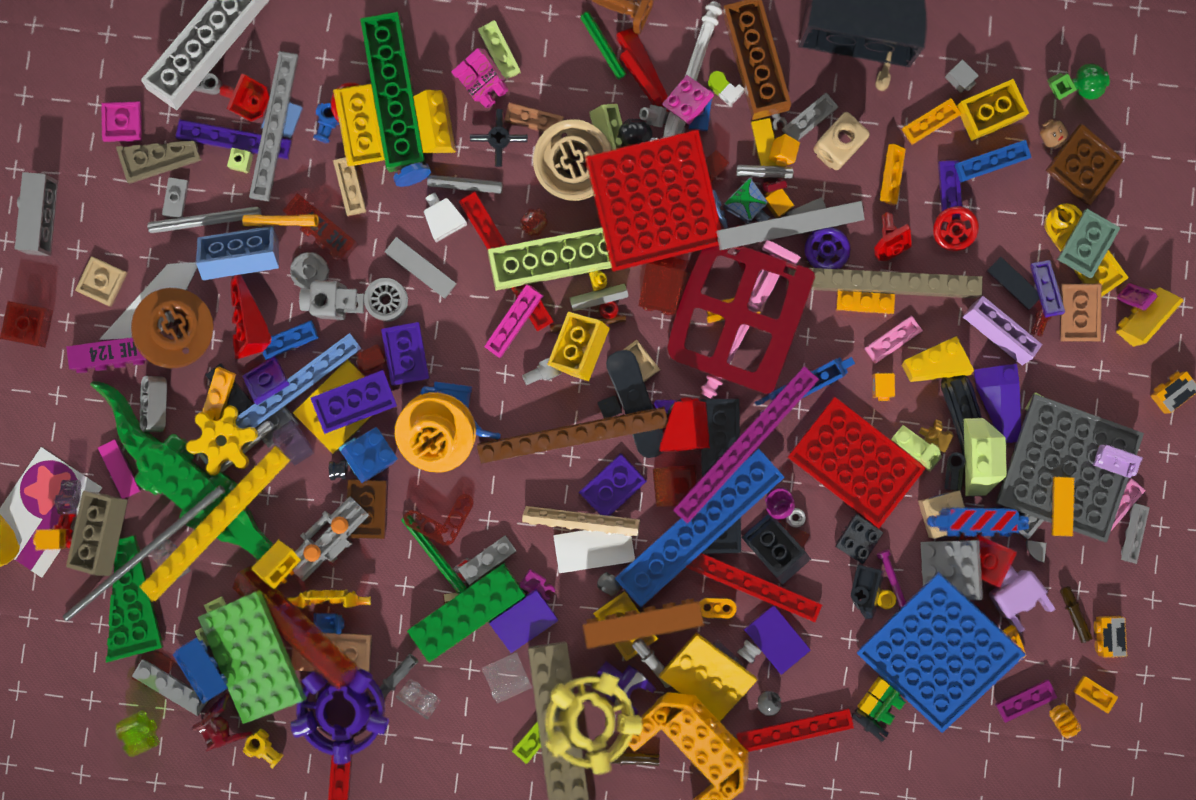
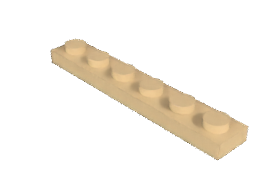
M530 506L525 507L522 522L532 525L560 526L568 529H585L589 532L618 533L625 536H637L640 525L639 519Z

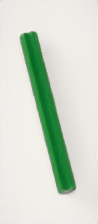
M405 515L401 519L403 524L458 594L463 592L466 586L411 515Z

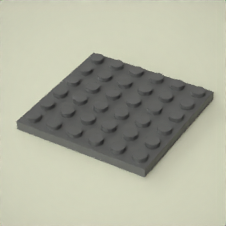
M1033 394L996 504L1016 509L1018 512L1052 523L1053 477L1074 478L1073 531L1107 543L1129 478L1093 465L1099 445H1108L1137 456L1144 433Z

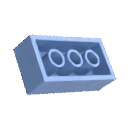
M274 226L198 237L196 265L202 280L278 269L279 241Z

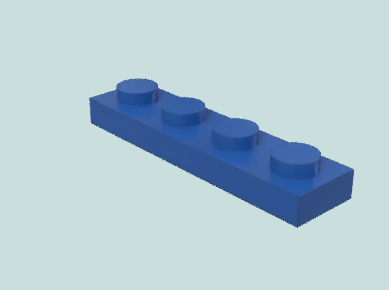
M1024 140L954 165L961 183L1032 157L1027 141Z

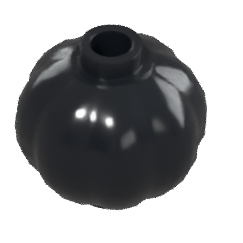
M631 118L621 125L617 138L622 140L621 147H628L649 142L653 132L650 125L644 120Z

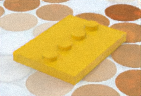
M348 359L293 412L332 454L338 451L339 447L343 446L372 417H367L324 434L310 398L365 377Z
M695 633L659 674L663 681L681 694L695 695L719 722L757 681L756 676L698 633Z

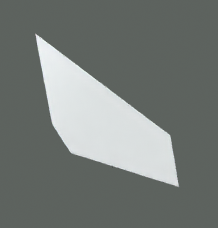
M196 262L167 264L99 340L132 338V318L138 304L147 295L159 289L180 288L186 290L197 269ZM164 313L167 320L170 323V318L168 317L167 313ZM159 320V323H158L159 329H160V327H161V322H160V320Z

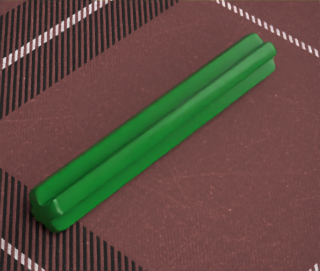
M590 12L583 13L581 15L582 22L618 80L626 76L624 68Z

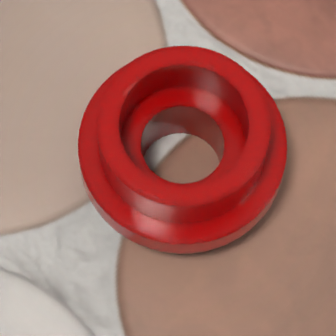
M614 301L601 304L599 308L601 316L606 319L614 318L618 314V305ZM611 308L612 312L608 313L605 310Z

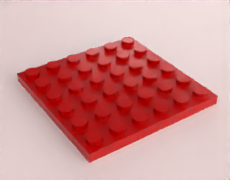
M699 130L585 157L612 271L719 245L716 231L721 230Z

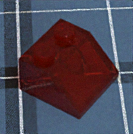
M695 465L653 469L656 507L676 506L697 484Z

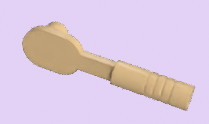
M892 52L888 53L886 60L891 61ZM884 63L883 71L877 75L876 87L881 91L887 89L891 77L888 73L890 63Z

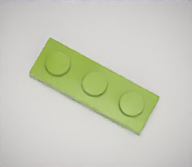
M538 722L533 725L512 750L526 764L541 748Z

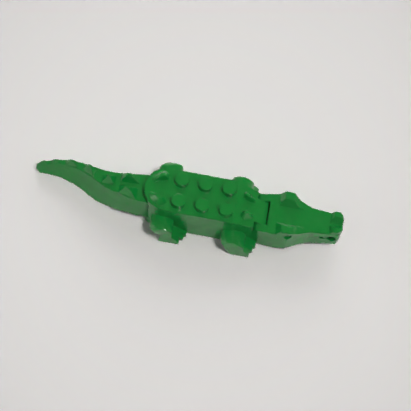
M91 382L90 385L106 399L111 407L122 444L129 454L137 460L136 464L139 472L135 476V482L141 488L150 491L154 495L158 493L165 494L182 509L179 518L219 485L224 488L225 492L186 523L190 528L196 529L238 483L221 471L217 475L210 476L193 461L195 454H190L186 450L188 441L177 434H171L164 442H161L149 432L142 431L140 429V422L136 418L130 404L117 389L103 382ZM247 507L216 537L222 542L241 546L257 560L261 559L274 545L257 527L252 512Z

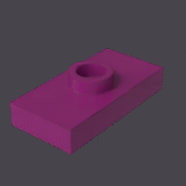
M1131 283L1117 296L1119 301L1142 310H1146L1158 297L1155 292Z

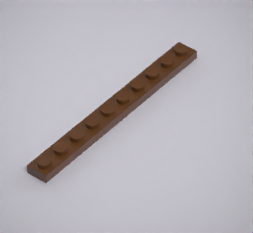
M665 407L477 443V450L482 464L666 428L668 418Z

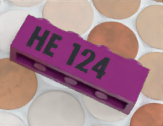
M132 338L66 346L69 369L75 370L76 373H86L91 368H95V371L107 370V366L114 365V368L126 367L127 363L144 365L145 361H148L137 350Z

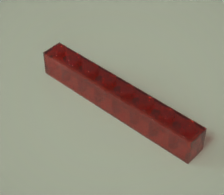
M253 565L237 573L232 588L242 598L261 590L278 633L337 690L352 681L358 666L276 587L273 589L261 580L251 569Z

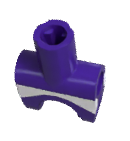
M605 661L596 673L600 678L602 673L618 678L617 686L626 694L629 701L630 694L634 689L643 688L652 693L656 691L655 686L631 665H628L622 673ZM606 694V697L614 704H619L614 695ZM630 701L633 708L634 716H637L639 711L633 706L632 702Z

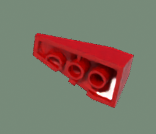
M241 274L235 275L231 280V304L235 306L232 323L236 324L233 346L235 358L240 359L263 352L271 343V334L268 333L267 324Z

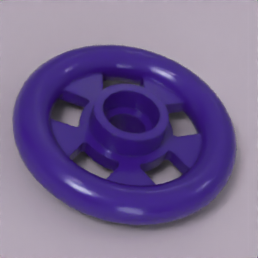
M828 227L815 230L806 240L805 256L809 264L814 268L840 269L846 264L850 256V244L844 233L836 228ZM823 235H831V240L823 241ZM840 241L843 249L837 250L835 242ZM814 242L820 243L818 251L812 249ZM824 247H829L830 253H825ZM818 255L825 259L823 264L816 260ZM837 255L839 260L832 263L830 259Z

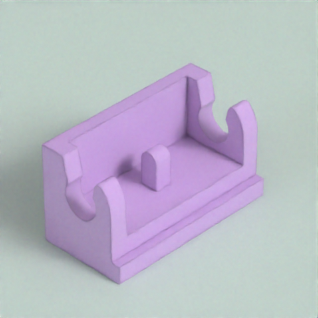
M1099 445L1093 465L1131 478L1132 475L1135 476L1137 474L1142 457L1108 445Z

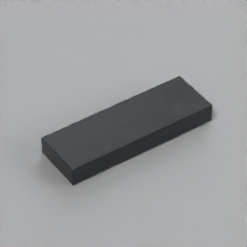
M999 257L987 270L1027 310H1030L1040 299L1037 290L1002 257Z

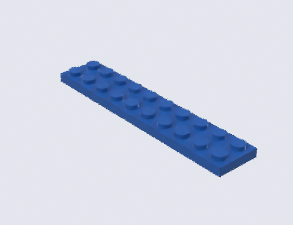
M758 448L742 463L688 524L680 518L619 573L615 579L635 602L642 607L785 477Z

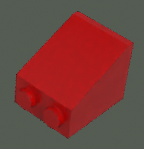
M681 398V402H675L660 445V451L675 452L710 448L706 402L699 401V398Z

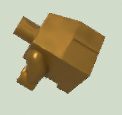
M935 419L934 427L929 426V429L920 428L919 434L925 436L924 439L930 445L933 443L940 451L946 452L953 433L949 430L946 432L942 431L943 426L940 420Z

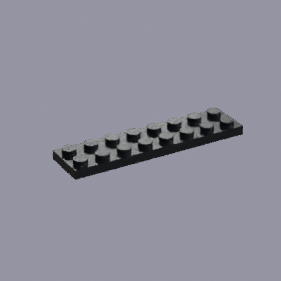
M739 399L700 400L701 402H706L710 448L701 449V479L740 437ZM741 517L702 553H741Z

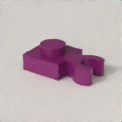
M532 569L528 570L519 584L521 588L530 593L537 589L545 600L550 599V596L545 593L547 590L555 592V587L551 584L545 585L546 578Z

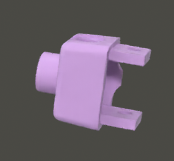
M1012 565L1001 587H996L989 592V597L1001 617L1007 618L1009 623L1015 626L1019 633L1025 629L1015 615L1021 611H1028L1033 608L1037 600L1045 611L1052 612L1055 610V607L1046 596L1048 591L1034 573L1026 570H1021L1017 573Z

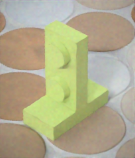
M904 425L901 426L891 439L897 446L922 463L929 472L942 458L937 446L933 443L930 445Z

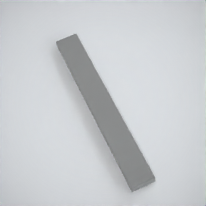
M281 51L278 54L249 195L252 199L270 200L299 58L298 54Z
M862 201L718 230L716 232L719 248L723 250L862 221L865 218Z

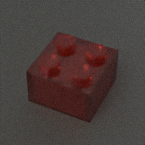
M8 301L0 339L46 348L53 310Z

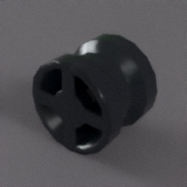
M345 460L339 463L329 462L330 480H336V478L347 479Z

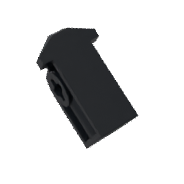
M857 565L851 590V599L856 608L860 609L864 618L870 619L876 613L885 571ZM863 590V594L866 595V598H862L860 600V597L857 595L859 592H862Z

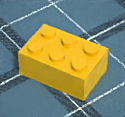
M1014 79L963 100L957 105L961 112L960 117L971 141L1019 121L1029 114Z

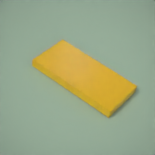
M372 84L334 89L347 166L385 160Z

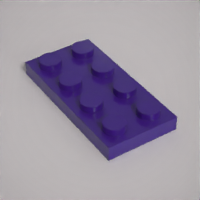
M384 370L310 398L324 434L397 406Z

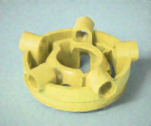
M602 673L601 678L583 677L565 685L561 683L550 694L552 699L546 713V731L549 737L546 745L554 757L561 755L564 759L578 766L593 767L594 774L605 773L611 770L610 762L619 757L626 749L632 734L639 735L641 733L642 719L641 717L634 716L628 697L617 686L618 678ZM583 683H593L591 688L611 696L614 695L619 704L612 707L609 701L602 698L599 694L585 692ZM578 685L579 693L573 694L570 689ZM586 699H591L594 706L600 707L605 712L606 730L593 741L581 736L576 728V718L583 709L582 701ZM556 706L562 709L568 707L566 711L560 710L558 721L553 722ZM621 709V714L617 715L616 731L619 732V735L614 744L605 751L602 748L606 747V742L611 737L615 728L614 712ZM553 726H559L560 731H553ZM569 743H574L575 747L592 752L585 753L586 758H577L565 751L570 748Z

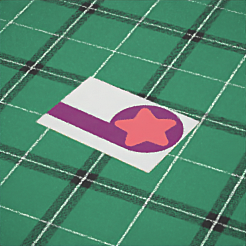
M42 447L0 507V515L13 529L20 546V550L14 560L41 578L60 550H36V545L33 543L36 530L53 529V526L57 525L59 520V509L72 511L78 515L82 492H100L102 489L101 486ZM70 480L69 482L73 483V485L69 487L65 483ZM77 515L73 518V522L71 525L73 531L75 528Z

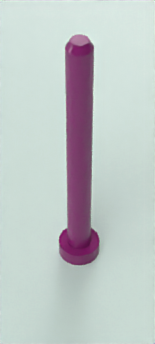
M885 550L876 555L883 562L901 609L906 604L889 559L891 553L889 550Z

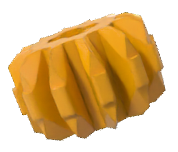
M1057 705L1053 710L1049 711L1053 723L1063 737L1068 739L1081 731L1078 720L1067 705Z

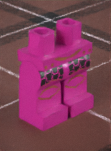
M477 48L466 58V61H463L451 71L466 87L474 101H479L485 108H489L495 103V100L490 95L493 91L498 96H503L508 92V88L504 83L506 78L501 74L485 49Z

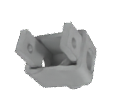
M313 281L310 288H301L299 306L301 311H309L311 315L320 319L345 320L346 313H364L365 294H357V290L347 289L345 285L338 281Z

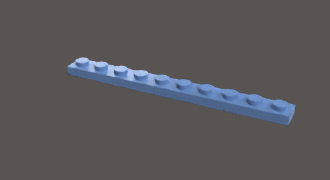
M349 333L288 378L289 386L260 404H253L237 416V426L241 429L248 427L256 428L362 348ZM220 435L217 437L216 443L219 446H224L227 439L224 435ZM199 452L198 455L201 457L204 463L207 464V455L205 453Z

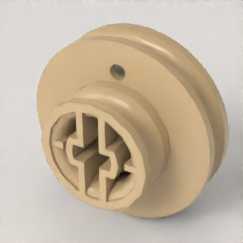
M573 119L558 122L541 135L535 146L533 166L536 176L547 191L559 198L570 201L590 198L594 194L586 168L585 157L611 151L612 147L606 136L588 122ZM563 133L567 134V137L562 138L561 136ZM571 149L573 154L580 159L576 162L578 164L582 176H579L577 168L570 164L571 162H574L569 151ZM565 170L570 171V172H571V175H569L568 173H566Z

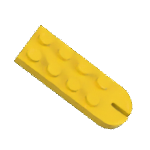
M1061 204L1055 207L1045 218V230L1060 252L1083 214L1079 208L1072 204ZM1058 213H1059V215L1061 216V218L1064 220V222H1062V221L1059 219ZM1109 250L1093 278H1088L1074 270L1083 284H1102L1101 297L1129 278Z

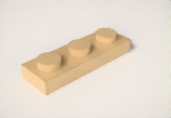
M346 157L333 160L347 216L366 212L355 165L347 166Z

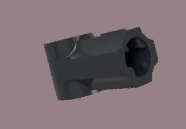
M951 452L946 458L947 466L944 489L961 490L965 458L961 453ZM957 455L961 458V462L959 465L953 466L951 458Z

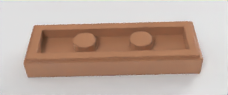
M510 102L504 122L545 132L552 125L564 121L563 116Z

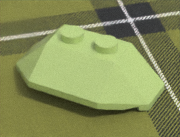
M984 418L964 419L966 496L987 495L1007 476L1006 437Z

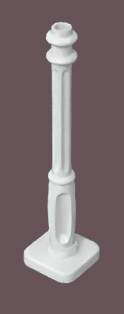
M712 1L705 7L707 13L702 17L703 25L686 75L695 81L697 80L714 26L719 24L717 20L718 15L722 14L721 5L717 2ZM669 112L663 138L682 134L686 124L672 112ZM651 138L650 141L657 140L658 138Z

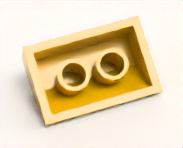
M425 90L413 96L423 153H455L456 149L446 95L442 90Z
M1160 287L1149 289L1155 292L1158 297L1146 310L1133 307L1131 309L1132 314L1119 322V328L1116 332L1132 347L1146 344L1184 300Z
M568 312L547 365L573 377L589 381L610 328L600 320Z

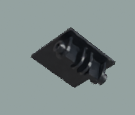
M855 514L854 517H851L848 527L845 526V532H841L843 535L835 542L837 543L835 547L863 565L883 532Z

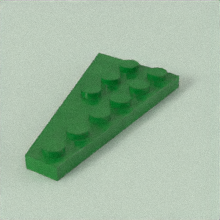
M136 535L119 539L114 560V573L140 552ZM142 560L113 584L110 599L106 663L164 647L153 602L140 588L147 580Z

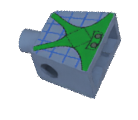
M751 178L723 205L726 210L747 224L754 218L758 222L766 221L770 218L762 210L768 202Z

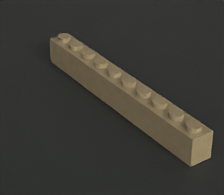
M789 267L787 274L794 276L796 269ZM808 268L815 273V281L811 290L978 298L982 296V276ZM787 279L786 289H788V285H789V280H788V279Z

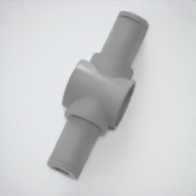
M547 358L538 363L539 365L536 369L523 374L522 378L525 384L529 385L540 379H546L547 381L561 375L562 371L548 366L550 358Z

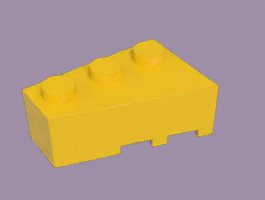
M957 336L916 354L902 363V367L910 382L960 375L966 376L971 375L974 371Z

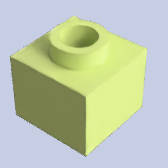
M231 148L227 166L233 170L249 173L253 154L249 151ZM238 156L242 157L240 162H236Z

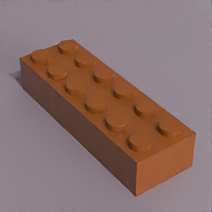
M744 0L724 5L723 17L752 120L789 111L791 101L762 0Z
M691 598L681 600L682 604L675 605V602L662 604L663 608L660 609L651 606L643 608L644 612L637 613L636 610L624 612L625 616L617 617V614L606 615L605 620L598 621L597 617L586 619L587 623L583 624L587 648L702 626L704 623L700 603L694 602V599Z

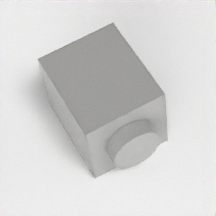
M962 59L945 78L962 93L965 89L969 91L976 84L974 80L979 75Z

